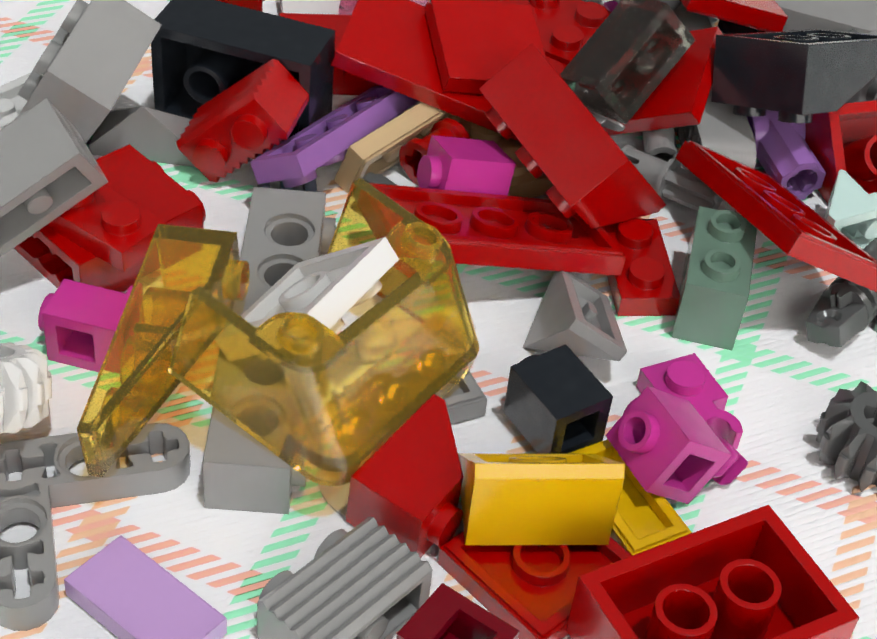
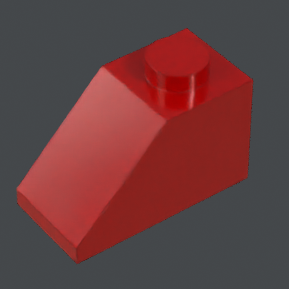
M433 394L350 479L346 521L356 527L368 517H374L379 526L384 525L389 534H395L399 542L406 543L411 552L418 553L420 559L433 544L441 547L447 543L456 532L463 517V510L458 508L463 472L444 399Z

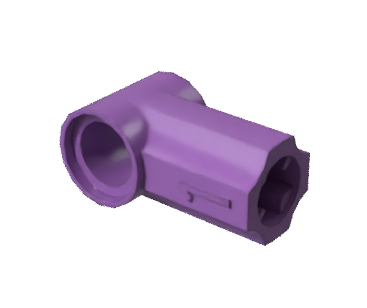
M767 110L766 116H746L755 138L756 157L767 175L779 182L800 200H805L810 193L822 187L826 172L805 141V123L778 121V112Z

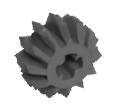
M861 381L852 391L839 389L835 397L830 400L826 411L821 413L818 421L816 441L819 443V461L835 465V480L850 477L858 482L860 492H863L869 485L877 487V391Z

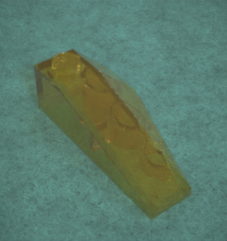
M165 224L157 225L77 426L89 476L103 477L227 327L235 300H245L249 286L250 268L248 261L240 260L237 232Z

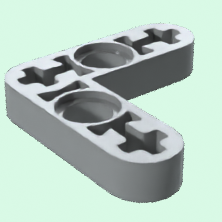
M150 423L23 439L0 444V533L10 524L17 522H29L39 528L33 537L20 543H10L0 538V626L13 631H28L45 624L58 609L60 595L52 508L175 490L185 483L190 475V442L186 433L180 428L167 423ZM164 454L166 461L153 462L151 455ZM128 456V467L120 468L119 458ZM85 458H95L107 464L102 471L91 476H78L69 471L72 464ZM54 466L56 477L47 478L46 467ZM22 472L20 480L8 481L9 474ZM28 568L31 582L30 597L15 599L16 578L14 570Z

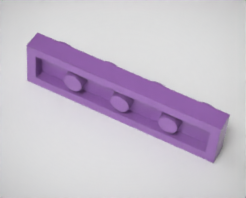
M383 86L371 87L252 160L250 164L257 184L282 181L285 188H291L314 180L318 176L317 168L344 160L350 145L401 115L419 101Z

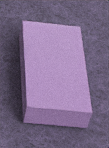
M122 535L64 579L66 595L119 639H221L227 634V618Z

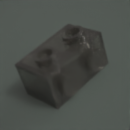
M621 0L561 72L560 76L588 110L627 124L695 42V39L667 3L657 0Z

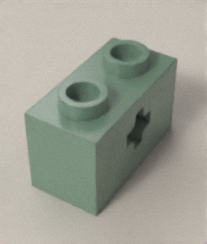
M699 206L685 257L679 291L680 300L675 315L672 338L733 350L749 298L757 228L739 213L731 210H716Z

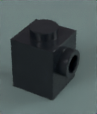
M565 344L540 355L528 356L510 367L503 412L537 453H570L603 441L613 396Z

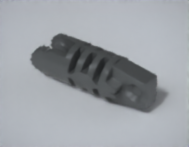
M877 238L869 242L863 249L876 260ZM838 276L820 296L806 320L808 341L817 344L825 343L833 347L844 346L856 334L863 331L877 315V292Z

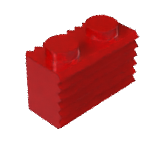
M272 59L199 107L197 113L193 115V119L189 121V125L185 127V132L180 134L181 138L176 141L177 147L209 181L217 183L220 177L225 178L228 173L232 174L235 168L240 169L243 163L248 164L250 159H256L258 154H264L266 149L271 150L274 144L279 145L282 139L287 140L309 102V93L279 60Z

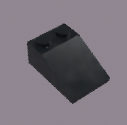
M821 29L716 35L711 102L733 105V114L766 116L767 110L778 112V121L812 123L813 114L837 111L877 75V35Z

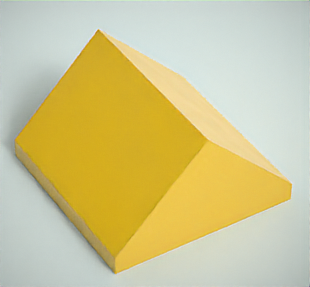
M458 453L463 472L460 497L463 510L465 545L609 544L625 479L624 463L597 454Z

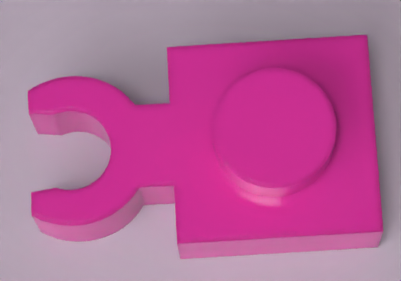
M695 353L640 368L636 387L641 393L647 386L688 400L717 437L721 436L735 449H738L743 433L742 425L734 415L725 411L729 396Z

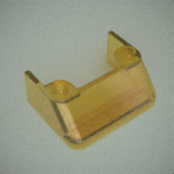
M362 178L352 182L327 254L386 237L399 260L379 279L382 284L381 290L377 293L382 298L380 302L338 335L314 317L295 312L274 315L256 328L199 286L190 292L168 370L176 379L308 480L331 487L349 483L351 476L433 394L443 398L469 373L480 348L448 241L435 227L417 218Z

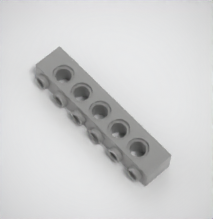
M253 187L228 327L294 265L322 256V253L329 254L334 252L336 218L325 217V192ZM306 341L292 344L282 352L270 357H265L262 352L237 358H233L224 345L203 457L204 508L289 514L293 486L306 487L309 445L298 444L299 433L312 434L315 393H305L306 384L318 385L321 359L320 345L309 346Z

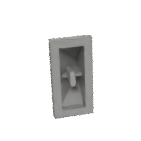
M144 106L110 111L94 132L89 144V150L92 155L104 156L130 144L150 161L195 167L178 149L176 143L181 138L180 134L185 132V127L189 125V121L192 119Z
M555 271L522 348L550 351L566 344L578 356L620 361L627 353V349L608 296L571 272Z

